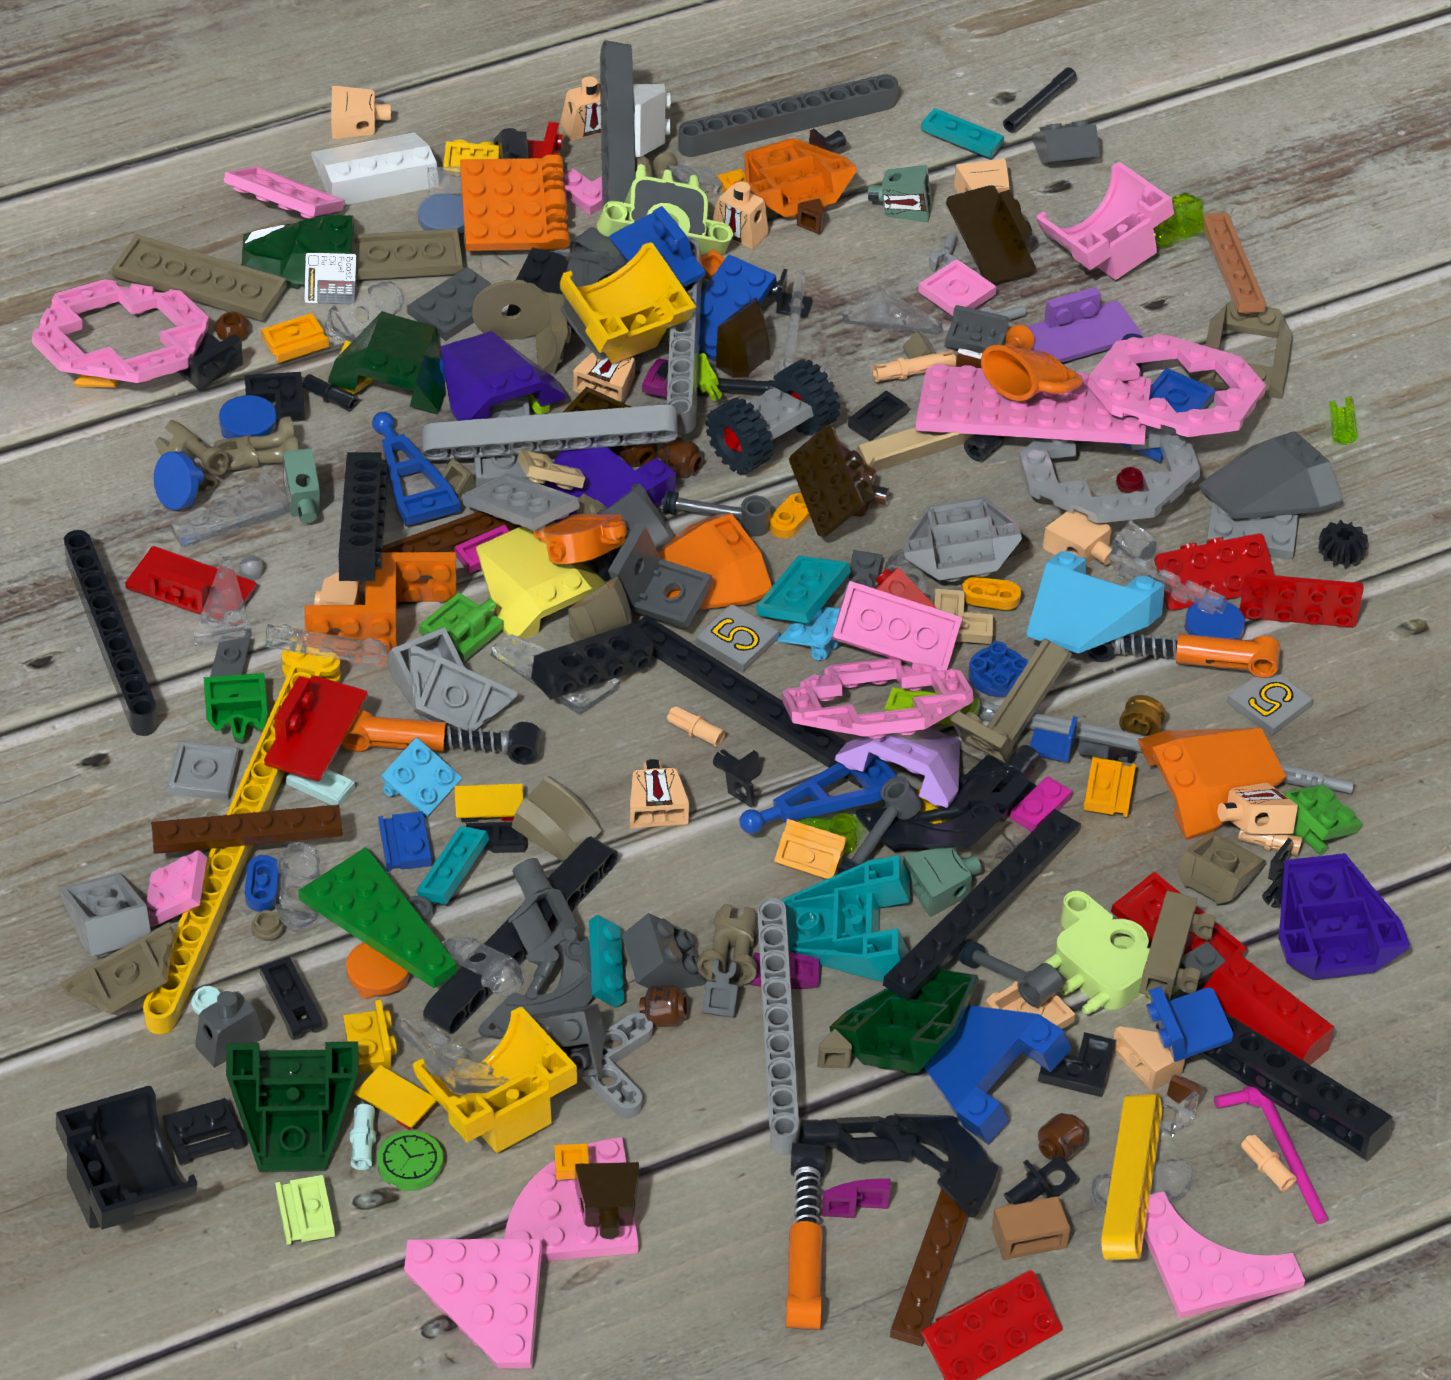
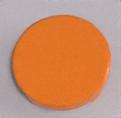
M364 942L357 945L347 957V978L363 998L370 999L374 996L402 991L408 985L410 976L408 971Z

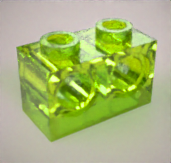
M1186 192L1171 197L1174 214L1153 228L1156 244L1161 246L1169 245L1176 239L1188 238L1193 233L1204 230L1203 199Z

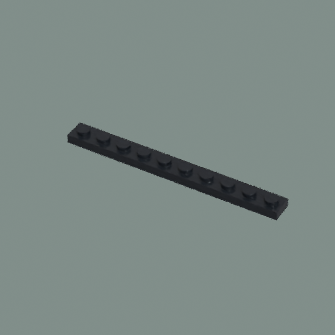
M645 615L636 623L654 643L652 653L654 657L828 768L839 763L835 761V757L847 741L827 729L792 723L782 700L650 616ZM852 773L844 776L845 779L856 786L862 787Z
M1055 809L884 976L883 986L909 1001L1079 833L1081 823Z

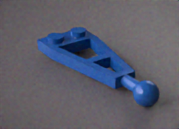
M377 413L373 417L372 426L377 433L383 434L385 437L382 440L385 461L388 464V475L394 502L405 526L460 512V502L446 479L422 456V453L404 434L396 435L393 430L395 421L390 413ZM402 450L409 460L396 463L393 451ZM421 471L435 487V489L404 497L399 477Z
M877 755L863 772L848 769L844 764L837 763L773 799L774 807L761 812L755 809L744 811L740 816L739 824L744 832L755 834L763 828L764 823L780 817L786 823L787 819L795 821L874 803L883 799L881 797L883 785L891 778L897 777V775ZM849 773H852L864 788L828 797L822 790ZM808 796L813 799L811 802L794 805Z

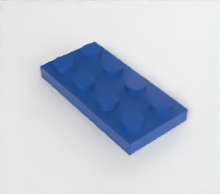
M728 254L701 293L699 354L705 353L707 359L716 362L718 326L755 297L761 305L777 282L775 274Z
M1166 368L1151 385L1150 399L1165 398L1176 413L1186 412L1191 409L1201 410L1205 409L1214 399L1216 389ZM1118 443V444H1120V445H1123V446H1125V447L1131 449L1130 444ZM1160 447L1134 450L1158 462L1164 459Z

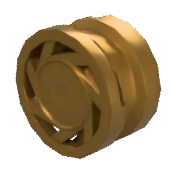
M1147 695L1132 696L1126 702L1125 710L1120 716V728H1125L1129 733L1144 736L1159 733L1166 719V710L1153 697Z

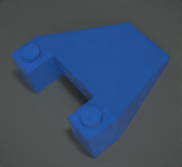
M968 1005L956 1033L923 1068L963 1127L986 1144H989L1009 1120L1001 1103L988 1095V1090L1021 1053H1024L1049 1072H1052L1072 1048L1065 1032L1040 1014Z

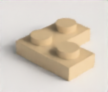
M520 449L517 460L526 476L529 477V480L540 484H545L546 481L555 482L558 487L572 490L573 487L583 488L585 476L580 469L554 464L546 454Z
M935 589L934 605L936 609L963 617L956 638L957 642L992 643V614L964 612L965 591Z

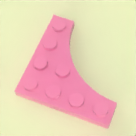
M1164 1191L1150 1195L1144 1237L1179 1319L1303 1288L1305 1279L1293 1253L1269 1256L1252 1255L1222 1247L1193 1230L1174 1210Z

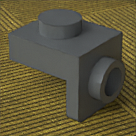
M1207 941L1183 955L1179 968H1195L1201 971L1196 991H1199L1202 984L1207 982L1214 971L1226 960Z

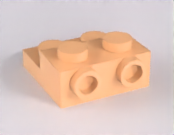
M1017 981L1002 992L993 993L985 1001V1007L1040 1014L1060 1029L1074 1023L1076 1016L1056 993L1038 1007L1029 1005L1021 997Z

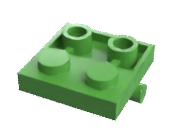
M458 592L419 624V633L424 636L445 627L460 659L464 662L503 630V620L491 613L497 607L494 600L489 598L479 606Z
M1322 784L1285 793L1286 797L1298 805L1293 834L1303 837L1302 843L1307 842L1319 855L1324 854L1328 849V845L1323 840L1358 833L1363 825L1355 816L1354 811L1343 805L1334 796V792Z

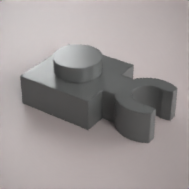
M853 550L850 564L851 572L848 579L872 588L873 582L877 583L875 579L879 576L882 554Z
M716 958L712 964V971L716 976V981L706 980L702 1013L734 1017L739 984L730 983V978L736 973L737 962L732 961L730 971L722 972L719 969L720 959Z

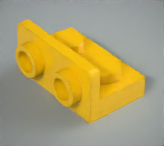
M461 139L454 140L453 142L446 141L443 175L460 177V159H500L499 145L491 142L474 144Z
M381 999L375 1000V1011L343 1015L347 1042L358 1041L359 1073L375 1071L380 1065L391 1069V1055L397 1054L394 1035L388 1036L387 1030L392 1029L389 1010L383 1011Z

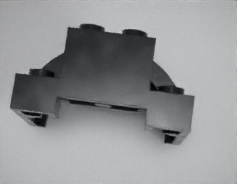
M145 1086L56 1112V1131L67 1153V1180L90 1229L100 1226L103 1230L133 1221L134 1216L188 1201L195 1196L198 1183L194 1174L188 1177V1182L183 1183L168 1156L157 1116L156 1094L152 1086Z

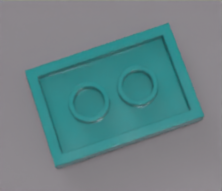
M798 555L756 605L758 616L809 623L851 572L849 562Z

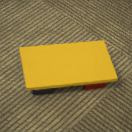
M522 784L454 786L456 818H461L462 823L478 822V818L501 817L502 821H513L515 813L523 801Z
M382 1065L354 1092L356 1096L363 1099L365 1104L373 1106L375 1110L380 1109L395 1118L397 1123L409 1130L414 1128L437 1102L432 1095Z

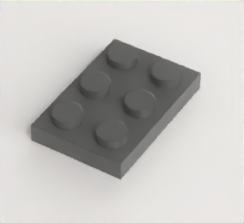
M466 267L408 304L407 314L418 322L435 326L436 334L444 341H447L474 323L472 317L473 302L476 296L484 288L491 285V283L469 267Z

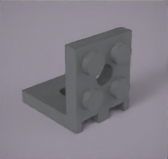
M636 523L608 570L611 579L616 576L619 578L625 591L630 611L648 615L686 629L689 627L714 583L710 574L660 559L646 526ZM676 589L681 590L677 597H667L669 592Z

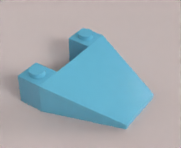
M1060 551L1046 562L1028 625L1027 637L1043 641L1046 638L1058 646L1076 653L1092 649L1148 627L1162 615L1165 584L1155 581L1149 576L1138 575L1123 587L1085 575L1087 559L1076 556L1073 552Z

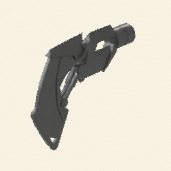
M608 251L569 252L566 258L569 261L566 272L571 271L573 273L571 280L575 286L582 287L607 278L628 262L621 254L611 258ZM564 296V305L561 307V312L587 347L598 359L603 360L606 354L604 352L599 353L586 334L585 325Z
M537 858L527 859L516 865L512 870L526 899L515 914L508 919V922L513 923L528 953L526 955L528 961L538 965L526 994L520 995L512 991L480 1025L478 1032L482 1036L502 1039L509 1026L511 1011L518 1007H523L533 1017L539 1013L586 1006L594 997L592 996L590 942L588 937L581 942L578 941L575 931L578 924L561 890L552 888ZM544 898L547 899L559 923L558 928L553 934L536 903ZM558 949L562 961L559 983L553 993L538 995L559 958L556 950ZM493 1024L500 1031L490 1030L489 1026Z

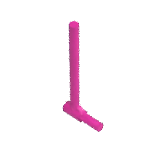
M1251 1086L1244 1087L1241 1091L1214 1096V1104L1217 1109L1243 1103L1262 1108L1292 1174H1295L1297 1177L1296 1182L1316 1224L1325 1223L1328 1220L1327 1214L1275 1108V1103L1261 1095L1256 1088Z

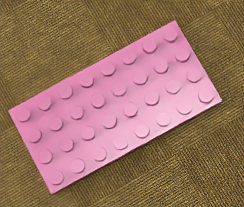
M934 364L932 367L926 368L916 418V431L947 433L955 431L963 434L1145 445L1147 425L1138 423L1139 418L1132 415L1124 416L1123 418L1111 415L1088 387L1089 375L1084 372H1077L1083 378V384L1078 389L1064 394L1041 392L1028 400L1014 401L999 394L989 384L982 368H975L970 365L951 367L944 364ZM1139 376V379L1122 381L1138 401L1150 400L1151 378Z

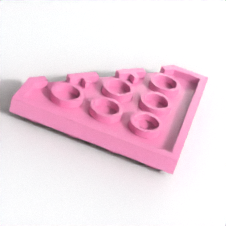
M541 1239L407 1240L404 1268L406 1276L427 1294L428 1298L458 1326L459 1330L475 1346H478L488 1356L489 1360L498 1369H532L542 1256Z

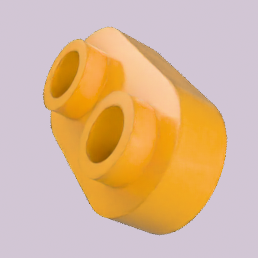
M801 493L790 495L771 515L770 531L774 536L791 538L810 520L811 517Z
M970 577L964 581L962 591L965 592L964 601L973 606L1011 610L1020 603L1021 589L1016 583L1011 581Z

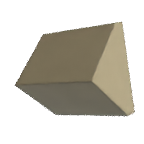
M916 331L903 345V350L909 359L936 354L929 339L919 331Z
M451 458L442 476L451 485L457 498H461L462 494L476 488L473 473L457 460Z
M836 1029L819 1043L817 1067L850 1068L852 1044Z

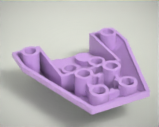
M930 727L924 730H916V733L911 735L890 733L878 739L860 736L847 742L835 757V761L844 764L848 769L863 772L877 755L884 761L894 762L906 767L912 773L922 774L925 778L919 797L928 800L936 806L948 808L959 790L960 740Z

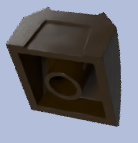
M756 297L718 326L716 368L732 378L749 377V373L766 360H770L767 326Z

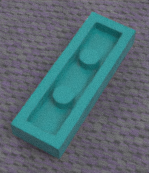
M933 108L921 123L922 131L990 159L1004 142L1003 135L937 108Z
M459 826L416 890L418 896L425 897L430 902L447 905L488 843L487 831Z
M597 914L589 920L592 996L616 1008L624 1002L621 927Z

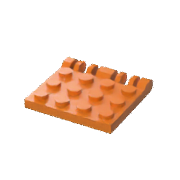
M546 155L543 158L460 159L465 250H531L532 247L541 250L568 248L570 246L569 227L567 223H564L568 219V214L566 213L567 201L566 192L564 191L565 185L561 181L564 177L563 158L560 155Z

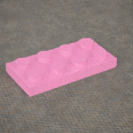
M258 166L225 173L224 183L234 186L233 189L235 191L253 193L258 200L276 202L279 208L285 210H297L305 218L311 219L320 215H331L333 212L342 211L344 207V199Z
M849 581L831 639L889 658L899 659L901 662L910 665L915 662L936 666V671H943L948 669L963 617Z

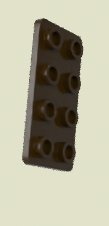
M988 185L947 197L946 205L982 277L996 285L1034 274L1036 266L1027 250L1030 236H1032V228L1030 223L1025 221L1021 213L1020 203L1017 199L1013 198L1010 190L998 193L995 186Z
M830 425L823 427L789 457L791 468L817 535L822 538H826L860 510L864 502L868 503L875 497L871 487L872 480L863 467V458L857 451H850L842 446L835 429Z

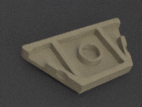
M170 922L60 983L68 995L111 1014L167 982L176 932Z

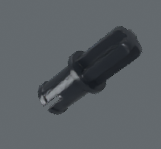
M308 374L302 383L303 388L323 397L325 403L331 402L348 412L352 411L357 403V395L334 385L332 382L329 384L311 374Z

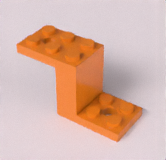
M456 552L383 553L382 570H376L375 581H366L365 605H305L306 645L330 650L337 655L388 654L392 648L397 647V602H447L456 595ZM424 575L432 576V578L430 579H423L420 577ZM338 628L341 629V631L334 632L330 629Z

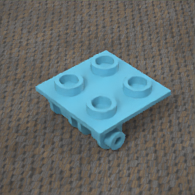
M822 606L809 623L795 621L789 625L787 630L777 639L778 642L810 646L813 659L817 661L826 659L832 652V649H835L841 643L831 639L840 608Z
M417 737L380 776L385 780L382 790L387 796L391 797L400 794L419 812L423 811V815L426 818L462 779L457 772Z

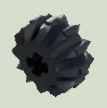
M1341 519L1337 524L1329 522L1328 526L1322 529L1319 536V553L1323 555L1324 561H1332L1333 566L1342 564L1345 569L1349 564L1357 566L1358 562L1364 559L1367 552V534L1363 533L1362 527H1354L1353 522L1345 524Z

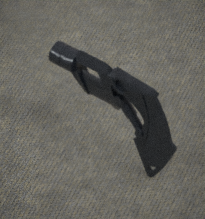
M1028 745L1020 746L1004 765L970 774L971 778L957 793V796L948 808L940 806L938 809L924 812L919 810L916 815L905 820L895 817L879 841L890 849L900 847L947 848L963 846L966 849L974 845L1005 815L1000 813L999 810L1011 805L1030 783L1028 778L1041 764L1040 754L1033 747ZM1008 783L1001 792H992L998 784ZM886 808L859 809L855 812L856 818L870 832ZM866 816H871L870 821L866 818ZM954 818V819H952V820L945 821V822H942V823H936V824H933V823L928 822V821H933V820H938V819L946 820V819Z
M894 1113V1115H889L886 1118L880 1116L844 1117L837 1119L801 1120L800 1123L801 1143L825 1144V1149L836 1148L839 1152L857 1163H861L862 1160L887 1159L908 1161L914 1157L923 1164L929 1165L940 1173L937 1184L971 1218L976 1217L983 1207L998 1173V1165L989 1161L976 1140L957 1123L958 1118L951 1115ZM872 1132L877 1137L850 1138L847 1133ZM920 1143L940 1150L948 1156V1161H942ZM976 1202L973 1207L969 1206V1204Z

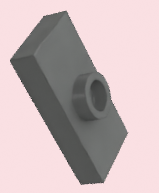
M221 633L210 677L244 674L251 647V637Z

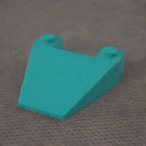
M900 855L869 860L781 899L786 907L789 952L819 959V965L871 980L883 981L884 976L909 953L898 928L879 931L881 907L910 902V877Z

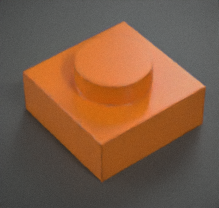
M714 249L701 256L702 267L706 273L704 278L711 280L725 260Z

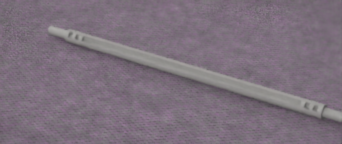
M980 701V710L977 716L991 721L1000 705ZM1034 713L1025 728L1032 730L1037 728L1068 735L1072 720ZM1077 722L1075 739L1142 752L1138 739L1147 737ZM1280 764L1286 774V780L1283 781L1285 783L1304 787L1322 784L1331 790L1352 794L1354 782L1324 776L1323 772Z

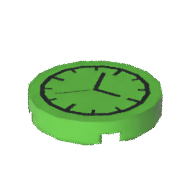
M401 1131L391 1135L381 1144L377 1153L378 1172L382 1179L389 1185L392 1183L397 1185V1189L404 1191L420 1190L430 1186L443 1169V1152L440 1145L430 1135L419 1131Z

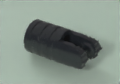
M973 434L964 442L965 452L971 459L981 461L1001 444L1004 436Z

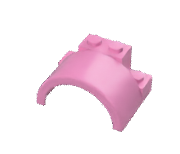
M1118 162L1111 166V181L1103 201L1086 220L1072 227L1058 228L1048 220L1046 212L1043 211L1037 215V221L1043 232L1072 252L1073 258L1083 266L1091 270L1098 265L1099 269L1114 280H1117L1157 253L1153 228L1174 214L1170 196L1121 162Z

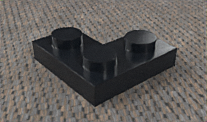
M301 372L244 375L246 395L259 396L269 402L275 401L277 421L288 416L291 417V420L305 419Z
M1084 1032L1078 1057L1067 1054L1052 1072L1041 1066L1038 1082L1101 1097L1116 1040Z

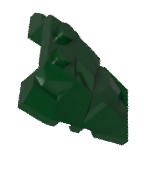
M324 215L292 224L243 234L241 265L286 278V281L290 282V288L299 290L300 285H305L307 253L352 254L354 216Z

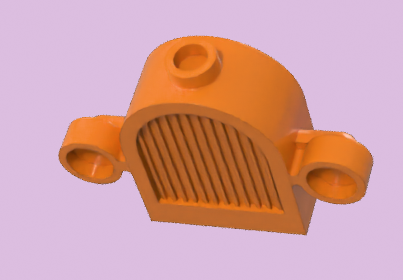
M573 514L560 522L555 523V521L546 524L544 529L533 531L534 538H540L543 543H546L549 561L555 564H570L597 558L623 545L626 540L625 536L628 534L626 523L622 521L621 514Z

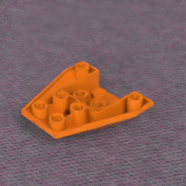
M732 513L716 514L690 524L657 551L662 560L712 575L714 583L698 610L728 607L731 604L735 606L750 604L762 599L772 587L760 550ZM676 589L669 592L667 597H677L681 590Z

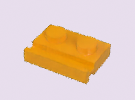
M313 313L261 329V338L271 354L276 357L277 363L329 347V338L324 335V330Z
M1092 757L1083 810L1114 815V812L1123 813V817H1127L1136 764L1126 766L1122 765L1120 761Z
M787 819V825L782 834L774 862L826 879L837 875V868L840 865L844 852L843 849L848 838Z

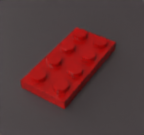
M1154 871L1112 905L1111 913L1119 919L1131 920L1142 926L1147 932L1149 944L1151 945L1166 892L1181 893ZM1196 906L1194 914H1203L1204 912ZM1215 922L1211 939H1203L1194 932H1189L1183 955L1208 941L1227 961L1237 952L1244 957L1247 947Z

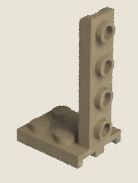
M1046 638L1043 639L987 726L982 724L983 720L971 712H967L965 715L960 711H956L950 721L963 743L967 746L972 745L983 751L985 756L990 755L1005 764L1015 753L1013 749L1015 742L1072 656V653Z

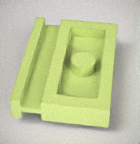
M323 1175L290 1180L289 1184L281 1185L280 1182L275 1183L286 1245L291 1244V1241L300 1239L301 1242L335 1237Z

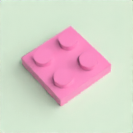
M956 259L919 283L918 292L953 316L956 305L975 309L996 295L997 286Z
M198 850L183 856L177 861L163 868H158L151 873L146 901L151 928L200 905L207 857Z

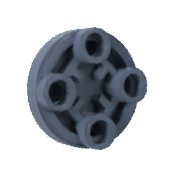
M443 193L426 198L418 208V222L424 230L458 228V234L464 233L462 197Z

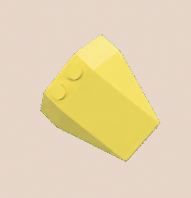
M524 526L476 546V552L480 560L490 599L494 600L497 606L494 609L495 616L503 620V631L513 644L539 633L541 618L582 600L605 584L597 573L581 562L570 564L550 562L546 543H543L540 538H534L533 531Z

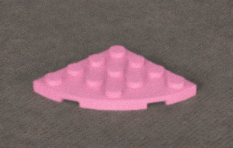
M623 1137L589 1143V1163L626 1162ZM555 1160L539 1171L516 1199L509 1214L504 1238L541 1239V1262L638 1253L639 1246L634 1217L631 1225L620 1226V1234L614 1239L602 1238L599 1227H588L584 1224L575 1189V1179L556 1180Z

